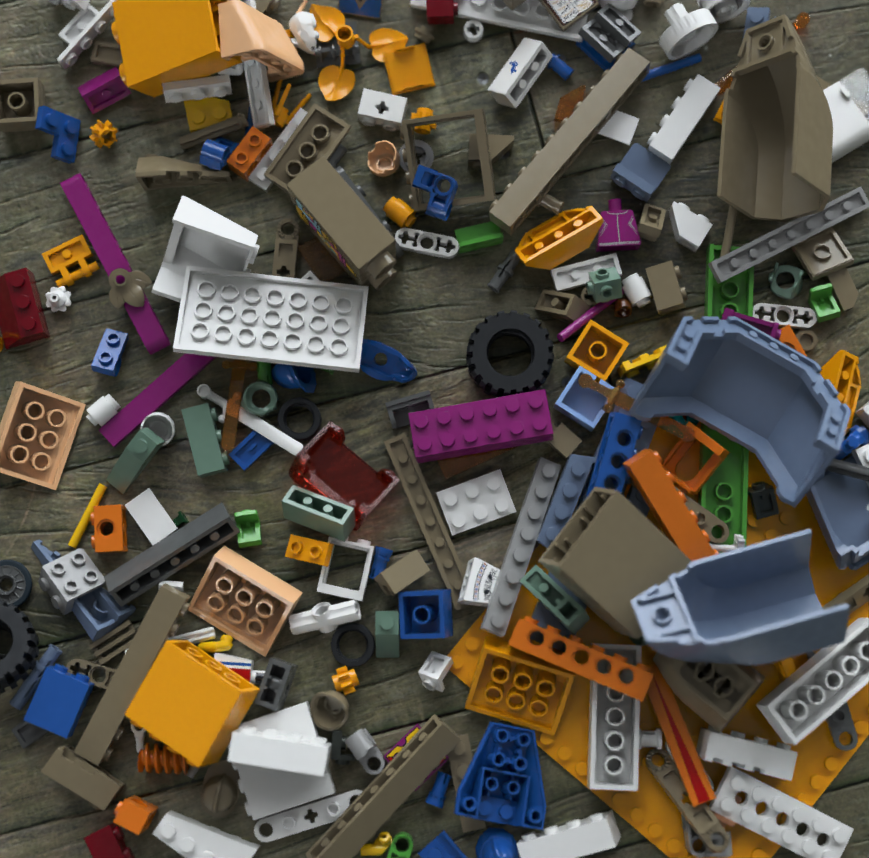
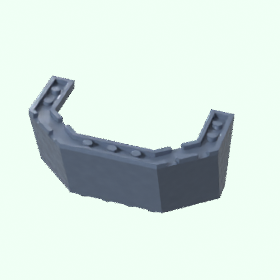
M684 316L628 413L640 421H649L652 417L689 416L707 425L710 429L723 434L729 440L737 442L750 452L756 454L777 487L776 493L778 498L795 508L839 453L851 410L846 403L841 404L837 398L839 395L838 391L829 379L822 377L820 374L822 368L816 361L736 316H728L726 320H720L718 316H702L700 320H694L692 316Z

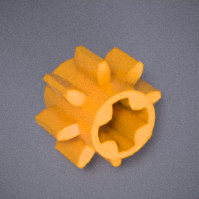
M425 107L417 108V113H411V119L435 116L433 115L434 111ZM437 124L414 127V132L424 135L430 134L431 129L436 130Z
M97 120V123L90 127L92 135L89 138L99 148L103 145L110 148L114 142L118 141L116 139L118 130L112 127L113 124L109 120H106L105 124Z
M347 666L336 669L337 674L332 676L336 691H343L344 695L355 692V686L360 685L355 669L348 670Z

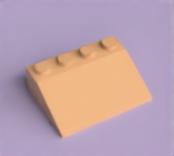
M15 381L0 423V473L56 490L86 404L21 381Z
M223 546L213 556L190 602L188 611L266 657L303 592L228 547Z

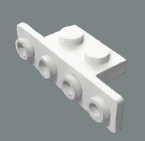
M110 0L100 12L88 4L86 10H80L58 34L69 45L57 58L62 68L67 69L69 66H72L77 61L79 54L91 46L93 39L105 31L110 20L115 18L112 2L117 0Z

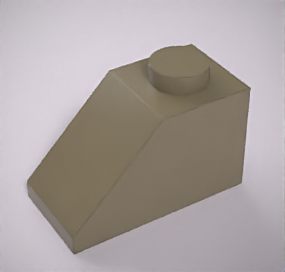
M470 133L468 166L481 170L477 134ZM488 134L492 165L513 147V135Z
M543 289L534 309L563 323L571 324L586 313L591 306L574 294Z

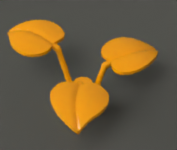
M312 4L309 13H312L316 20L314 31L319 33V38L316 39L327 43L335 36L340 46V68L336 65H329L322 69L318 77L319 88L325 100L329 102L345 98L355 86L354 72L344 69L345 49L352 48L355 41H358L367 49H372L373 58L381 63H385L383 52L403 48L408 43V37L403 33L393 29L381 28L370 34L369 41L371 45L359 38L358 34L354 35L350 26L345 25V17L340 10Z

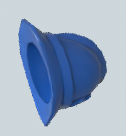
M275 364L272 368V377L281 387L289 389L301 388L305 392L314 393L316 374L313 368Z
M489 827L479 836L475 848L477 858H519V851L512 834L503 828Z

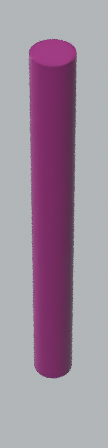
M617 299L597 303L557 334L558 340L561 342L565 341Z

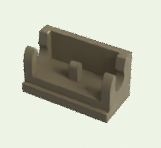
M416 549L373 579L387 596L395 595L428 573L430 569Z

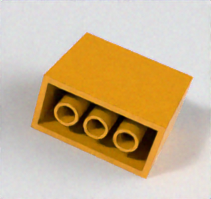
M187 639L169 640L165 642L124 715L131 719L130 723L132 725L144 728L149 732L148 735L152 739L162 741L168 745L167 749L169 751L182 755L186 758V762L189 765L198 768L219 762L231 741L232 732L238 729L260 689L224 664L215 660Z

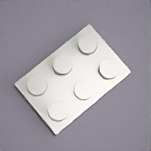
M500 469L436 492L452 536L516 513Z

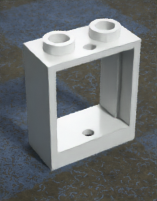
M329 537L328 543L334 544L329 566H322L317 592L363 602L375 547L370 546L371 541L358 539L356 543L348 541V538L343 542ZM335 545L367 552L359 591L326 584Z

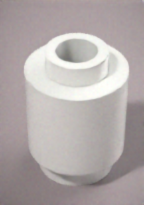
M634 273L622 280V288L632 306L641 308L651 302L649 298L652 297V293L642 276L639 277L638 273Z
M107 394L105 397H100L87 409L89 414L86 417L94 426L99 424L102 427L118 413L117 410L121 406L110 394Z

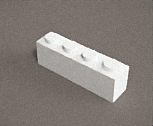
M700 74L694 80L690 78L683 88L685 91L683 97L678 96L672 104L671 108L674 110L670 116L665 114L659 126L662 128L658 133L653 132L648 139V150L671 164L721 88Z

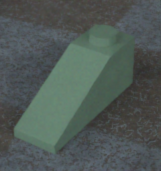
M148 427L140 429L123 451L106 481L122 494H125L165 441Z
M537 565L520 580L533 596L573 635L591 619L585 609Z

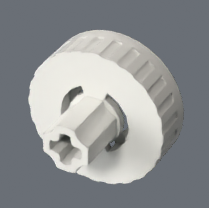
M677 3L664 13L671 26L660 36L659 44L668 59H680L705 45L716 34L719 26L708 9H698L688 14L683 4Z

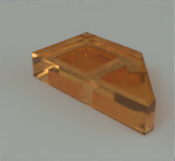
M585 85L560 97L554 121L561 123L564 118H569L573 114L576 104L583 100Z

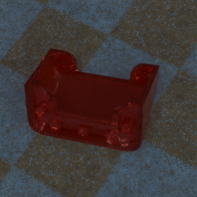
M330 421L295 456L289 469V476L303 489L353 507L356 524L353 531H357L396 487L400 479L390 469L382 468L378 472L375 471L344 444V430Z

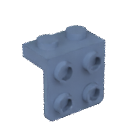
M634 143L620 164L618 163L613 169L610 179L618 186L632 192L636 198L648 202L670 170V164L640 144Z

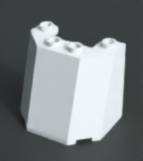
M182 196L172 220L174 225L165 256L151 291L154 294L180 303L186 266L250 273L251 269L247 268L248 264L254 263L260 245L256 244L257 234L190 198Z

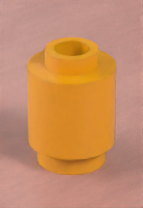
M394 196L387 201L383 208L386 216L401 228H410L417 219L415 217L416 211L402 199H397Z

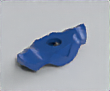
M363 339L360 368L364 373L378 380H392L401 383L409 382L417 376L416 368L396 349L376 340ZM377 353H384L387 356V363L385 365L376 363L375 356Z

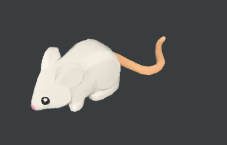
M304 0L296 14L289 21V29L295 37L290 40L295 47L315 55L317 45L315 38H319V33L314 31L316 27L314 15L302 12L308 0Z

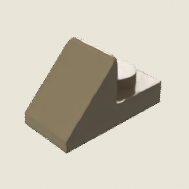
M647 203L644 204L637 226L640 238L655 242L657 237L659 238L665 218V209Z

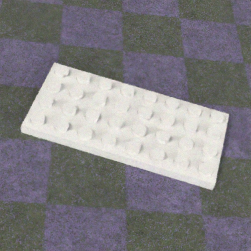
M186 266L173 351L359 373L369 287Z

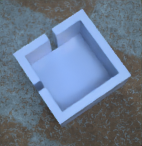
M579 366L553 408L592 432L615 397L618 389L602 379L597 386L593 385L597 376Z

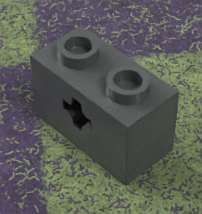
M270 658L259 687L260 691L254 703L274 711L283 710L298 665L279 658Z

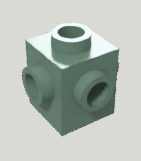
M615 267L600 268L596 271L588 272L587 292L588 295L593 296L596 303L608 302L623 297L621 277Z

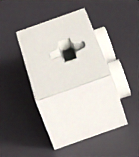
M364 88L358 109V119L367 126L380 125L389 131L400 130L408 106L407 98ZM382 109L386 110L383 112V114H379V112H381Z

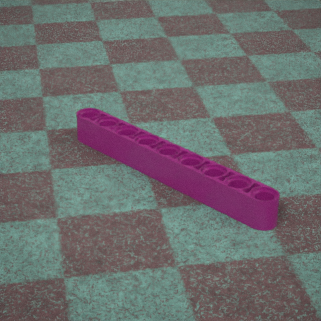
M78 173L61 182L60 185L107 275L109 276L113 270L118 268L132 272L130 264L82 174ZM119 275L116 277V282L123 284L125 278ZM145 293L143 307H135L126 302L124 303V307L150 355L171 345Z

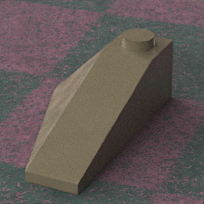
M147 154L145 157L138 158L135 172L136 178L144 190L233 183V178L229 171L214 170L207 166L158 156L157 154Z

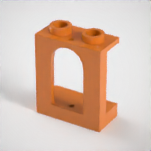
M689 421L683 428L686 430V433L663 460L661 465L665 471L668 470L671 473L675 482L678 483L675 486L686 495L689 492L696 496L730 452ZM698 439L714 453L692 480L682 481L676 474V467Z

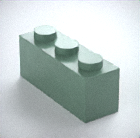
M204 403L182 409L198 476L204 478L228 471L227 465L230 464L227 451L223 452L221 443L224 442V437L221 429L217 430L215 421H218V414L216 408H212L209 403Z
M292 485L282 499L285 519L343 542L346 541L356 525L353 507L296 485Z

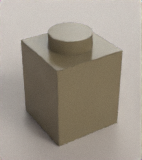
M561 423L558 427L556 425L552 426L554 440H549L545 443L566 461L568 456L581 444L582 440Z

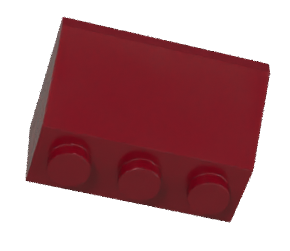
M22 268L0 276V329L6 349L50 337L35 277L28 268Z

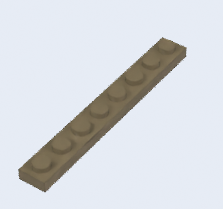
M403 433L384 441L447 589H451L454 607L456 611L469 605L457 603L465 571L407 437Z

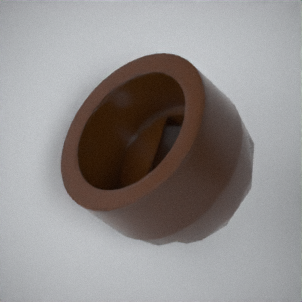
M623 298L624 300L618 299L614 303V313L619 318H625L632 314V305L626 298Z

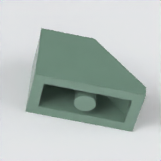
M375 611L376 658H399V611Z

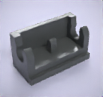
M429 390L385 403L393 430L410 425L408 413L434 409Z

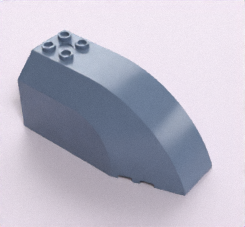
M811 529L695 560L688 564L687 568L680 573L670 575L669 579L659 586L654 585L631 600V605L646 644L655 651L667 657L689 662L743 665L767 664L845 642L850 607L847 603L823 610L815 594L809 570Z

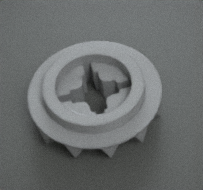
M414 140L417 156H422L419 165L431 168L434 161L432 148L422 140ZM404 144L401 147L399 154L400 165L406 172L409 171L408 162H404L402 149H405Z

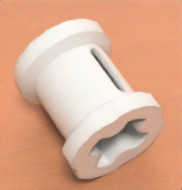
M639 728V749L642 747H656L657 750H661V728L650 731H641Z

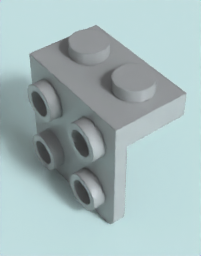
M79 548L43 565L38 582L44 592L47 591L51 597L53 606L59 609L63 615H66L72 611L75 599L103 586L105 579L85 550Z

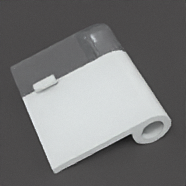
M863 67L823 90L830 107L833 122L832 163L869 141V75Z

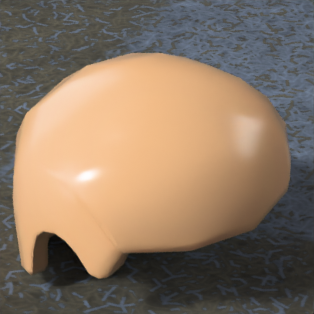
M387 140L377 141L375 148L368 152L367 166L372 174L378 177H386L392 175L398 169L400 154L394 144Z

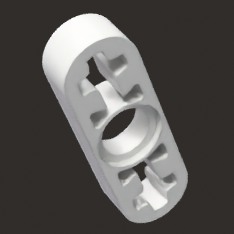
M401 228L395 234V240L402 250L446 259L454 258L459 251L458 241L450 236L410 228ZM408 234L409 239L415 240V235L418 236L417 247H414V241H407L406 244H403L399 237ZM430 238L433 241V246L429 249H424L420 244L421 240ZM437 240H441L440 245L447 246L448 243H452V247L455 248V250L451 249L450 253H447L446 248L439 247V251H435L437 248Z
M758 303L753 306V317L758 319L759 315H756L755 312L759 309H762L764 314L771 313V309L774 310L772 316H763L761 320L779 323V327L782 328L790 324L792 329L807 330L817 320L814 310L806 307ZM783 310L788 313L789 319L787 322H780L778 320V311ZM804 313L807 314V318H810V321L804 324L802 319H796L792 323L794 317H802Z

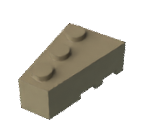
M67 744L58 747L41 772L68 788L73 794L89 801L88 804L98 811L108 809L125 784L101 766H97L73 753L75 747Z

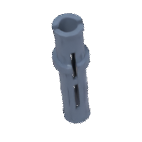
M50 644L40 660L35 661L34 669L9 701L14 708L18 710L23 709L38 687L46 667L52 666L60 654L63 653L60 648Z

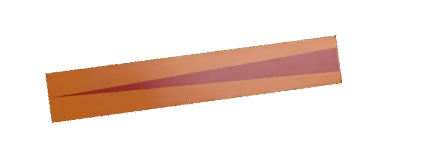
M653 665L650 667L649 672L654 675L647 690V696L690 802L695 807L716 799L672 690L657 666Z

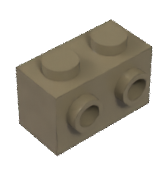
M671 260L645 268L656 308L660 315L686 308L685 301L688 300L685 287H680L679 279H682L679 265L674 266Z

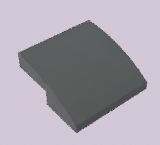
M609 3L599 10L595 17L578 32L609 63L614 61L642 33Z

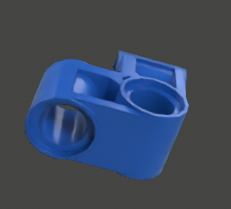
M418 165L412 187L430 193L425 214L447 221L458 188L456 180L439 173L437 170ZM444 180H448L451 186L449 191L444 193L441 190V183Z

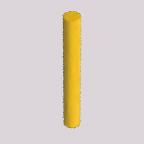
M101 483L98 484L68 543L69 546L77 548L90 522V514L94 512L93 506L99 505L107 486Z

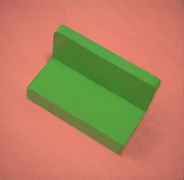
M493 222L454 230L455 238L459 243V253L503 243V233H501L500 227Z

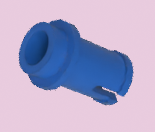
M553 53L547 68L555 71L566 81L572 75L574 69L561 60L559 54Z

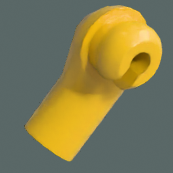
M222 635L220 641L200 642L198 647L206 653L229 651L233 646V637Z
M386 831L381 832L374 843L365 844L361 848V856L383 855L391 846L392 836Z

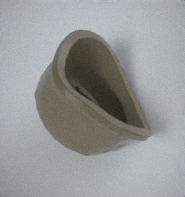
M328 690L313 696L310 703V713L314 723L319 728L327 731L337 730L348 719V699L341 692Z

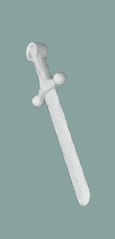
M207 384L198 386L197 394L202 399H209L223 408V413L218 416L220 423H225L227 416L230 415L291 454L298 456L303 453L304 447L300 442L238 405L237 402L242 399L240 392H235L233 398L227 401L214 393Z

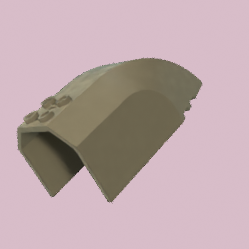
M784 14L746 29L738 53L740 58L738 65L731 73L733 77L731 86L726 88L724 94L717 189L718 198L751 219L778 222L790 221L824 210L831 191L833 122L828 101L797 31L789 18Z

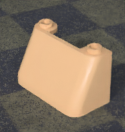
M227 0V2L218 4L221 58L229 61L233 56H241V61L243 62L254 59L268 67L266 71L269 82L304 74V63L281 23L241 2V0Z

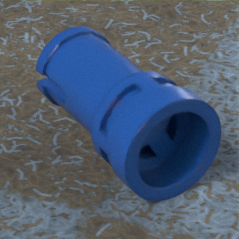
M375 546L374 561L368 576L369 578H375L386 569L387 562L390 561L389 558L393 554L392 550Z
M438 771L433 788L429 791L425 802L443 808L446 798L445 793L452 776Z

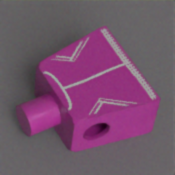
M621 199L608 200L609 211H602L600 213L604 222L597 233L596 252L638 250L641 240L637 231L638 228L633 210H622Z

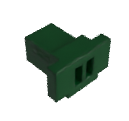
M179 511L178 517L173 520L177 527L184 522L189 523L182 511Z

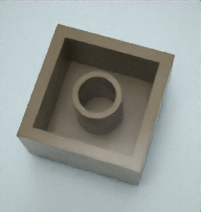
M39 78L0 80L1 132L38 130L35 128L38 107L46 106L45 87Z

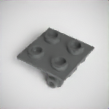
M356 21L345 22V25L352 28L354 35L358 34ZM334 36L327 43L316 39L315 58L317 68L329 65L340 66L341 51L336 37ZM355 41L352 48L345 49V65L361 64L358 41Z

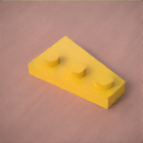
M667 345L654 350L651 355L645 353L638 356V358L632 360L633 363H630L629 360L622 362L617 369L620 378L625 376L633 378L639 375V370L645 367L648 370L653 369Z

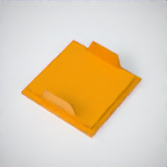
M425 43L382 53L392 95H400L435 86Z

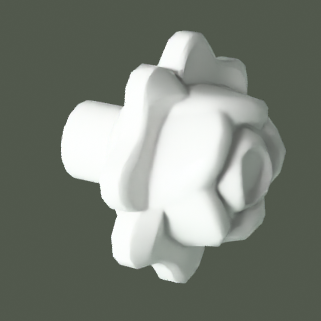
M64 286L59 288L51 287V292L45 294L47 298L46 306L51 308L52 312H65L67 307L71 306V292L66 291Z

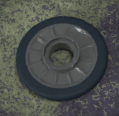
M1 560L0 600L6 601L8 606L13 604L19 607L30 596L32 590L31 575L28 569L20 562ZM9 578L13 583V587L10 591L6 592L2 589L1 583L4 579Z

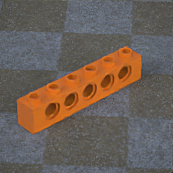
M526 616L524 620L518 619L508 645L643 702L654 675L649 672L650 667L638 662L636 666L626 663L628 658L614 653L613 657L604 653L605 648L593 643L591 648L582 644L583 639L571 634L569 638L560 635L561 630L550 625L546 629L538 626L539 621ZM536 631L541 632L544 636V641L539 646L531 642V635ZM556 641H563L565 643L566 651L564 654L558 655L554 653L553 644ZM578 650H584L588 653L589 659L585 664L576 662L575 653ZM605 659L610 662L611 669L608 673H600L598 671L597 663L600 660ZM623 669H629L633 672L634 676L631 682L624 683L620 680L619 674Z

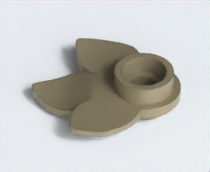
M122 268L113 270L109 275V284L111 286L109 292L110 302L116 309L121 308L125 302L135 307H143L144 293L142 289L152 284L151 279L145 273L138 270L132 272ZM117 276H123L125 278V282L123 284H118L116 282Z

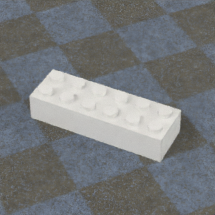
M869 617L855 620L847 627L845 642L822 648L756 704L784 743L793 745L799 743L869 682Z
M593 643L605 648L604 653L613 657L614 653L628 658L626 662L628 664L636 666L637 662L641 663V645ZM602 659L597 663V669L600 673H608L611 669V664L608 660ZM623 669L619 674L620 680L624 683L631 682L634 676L633 672L629 669ZM590 680L587 786L589 789L638 791L640 700L593 680Z

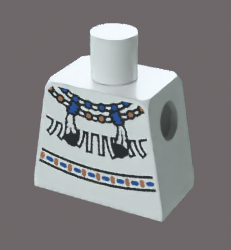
M476 557L469 560L457 603L488 607L500 569Z

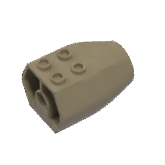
M659 652L653 657V662L675 695L718 733L729 724L765 680V677L751 665L689 662L667 657Z

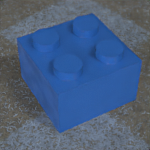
M451 589L406 590L398 592L400 639L447 638L453 636Z

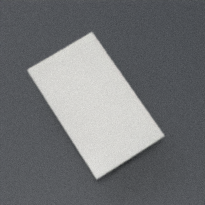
M616 111L598 134L630 145L639 118Z
M150 488L125 504V507L152 545H155L178 529Z

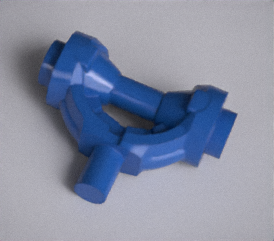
M854 425L848 430V437L842 441L841 449L834 459L841 460L850 454L853 449L869 444V431L864 426Z

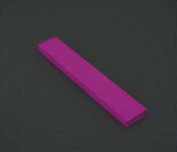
M185 353L100 428L99 431L116 448L141 425L147 415L156 412L217 357Z

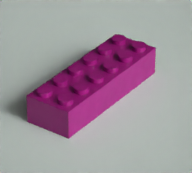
M545 389L408 413L415 458L418 463L554 440Z

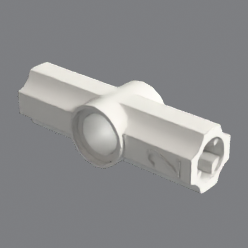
M355 600L331 605L329 602L318 603L310 611L290 615V630L295 635L320 630L322 633L332 632L340 624L361 620L360 605Z

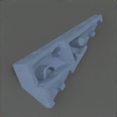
M40 539L33 541L31 549L42 565L60 558V553L47 549L42 545L43 541ZM99 587L75 599L72 611L92 641L105 636L117 628L136 610L132 604L130 606L125 604L121 607L103 587Z

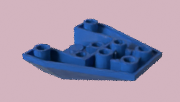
M490 722L457 790L454 814L504 825L543 830L546 801L535 730Z

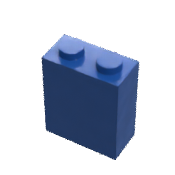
M55 664V666L46 667L23 720L67 739L73 735L95 683L90 682V677L84 674H71L68 672L69 669L67 667Z

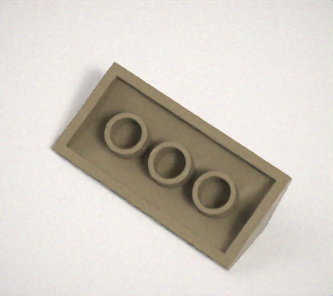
M314 103L263 175L289 194L287 184L320 157L324 156L328 161L351 129V126Z

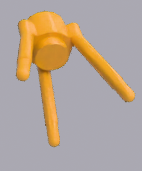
M279 80L276 84L272 107L275 126L283 128L285 124H289L298 110L307 103L312 95L308 93L288 115L289 110L283 107L291 84H287L281 100L277 104L282 80Z

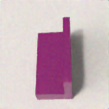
M113 67L78 87L92 114L131 94L129 88L122 81L117 67Z

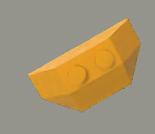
M593 206L562 211L526 232L514 251L525 266L551 270L588 249L604 220Z
M839 350L822 367L820 374L824 379L831 381L839 393L837 398L841 404L846 403L851 410L845 436L852 426L861 389V378L858 367L859 357L845 350Z

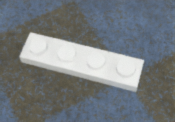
M302 108L298 110L248 177L252 183L265 192H268L274 183L263 174L308 113Z

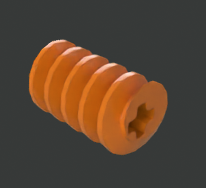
M146 743L144 749H141L138 755L139 773H142L145 768L147 773H152L155 768L157 774H161L163 769L166 774H171L174 768L176 775H179L182 769L184 774L187 775L189 764L182 755L169 751L166 744L160 750L158 743H155L153 750H150L149 743Z

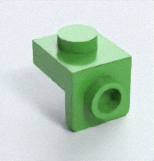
M831 283L817 285L809 291L808 304L814 310L818 323L840 317L841 310L832 295L833 286Z
M245 509L234 513L236 524L240 530L237 534L239 548L262 545L261 522L257 510Z

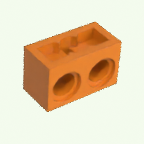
M252 126L226 162L229 169L248 182L250 174L273 145L271 138Z

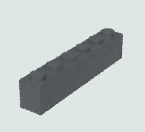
M223 502L105 575L104 579L109 593L121 607L238 534L240 530L233 516Z

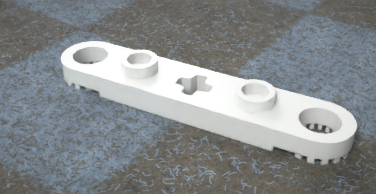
M354 789L264 817L256 823L254 834L259 841L270 842L334 822L351 805L350 798L353 795H360L363 791ZM309 809H312V812L318 813L314 822L305 818ZM263 823H269L272 826L273 833L270 836L261 834L260 826Z

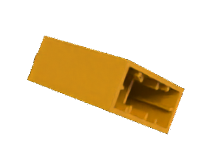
M117 0L112 2L115 21L112 22L111 30L121 49L123 63L119 65V73L124 84L131 89L155 98L164 94L162 83L204 78L242 63L241 56H233L229 61L221 58L218 4L227 2V0Z

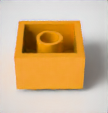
M590 319L564 362L576 370L581 366L597 376L595 379L597 383L601 379L606 381L629 343Z

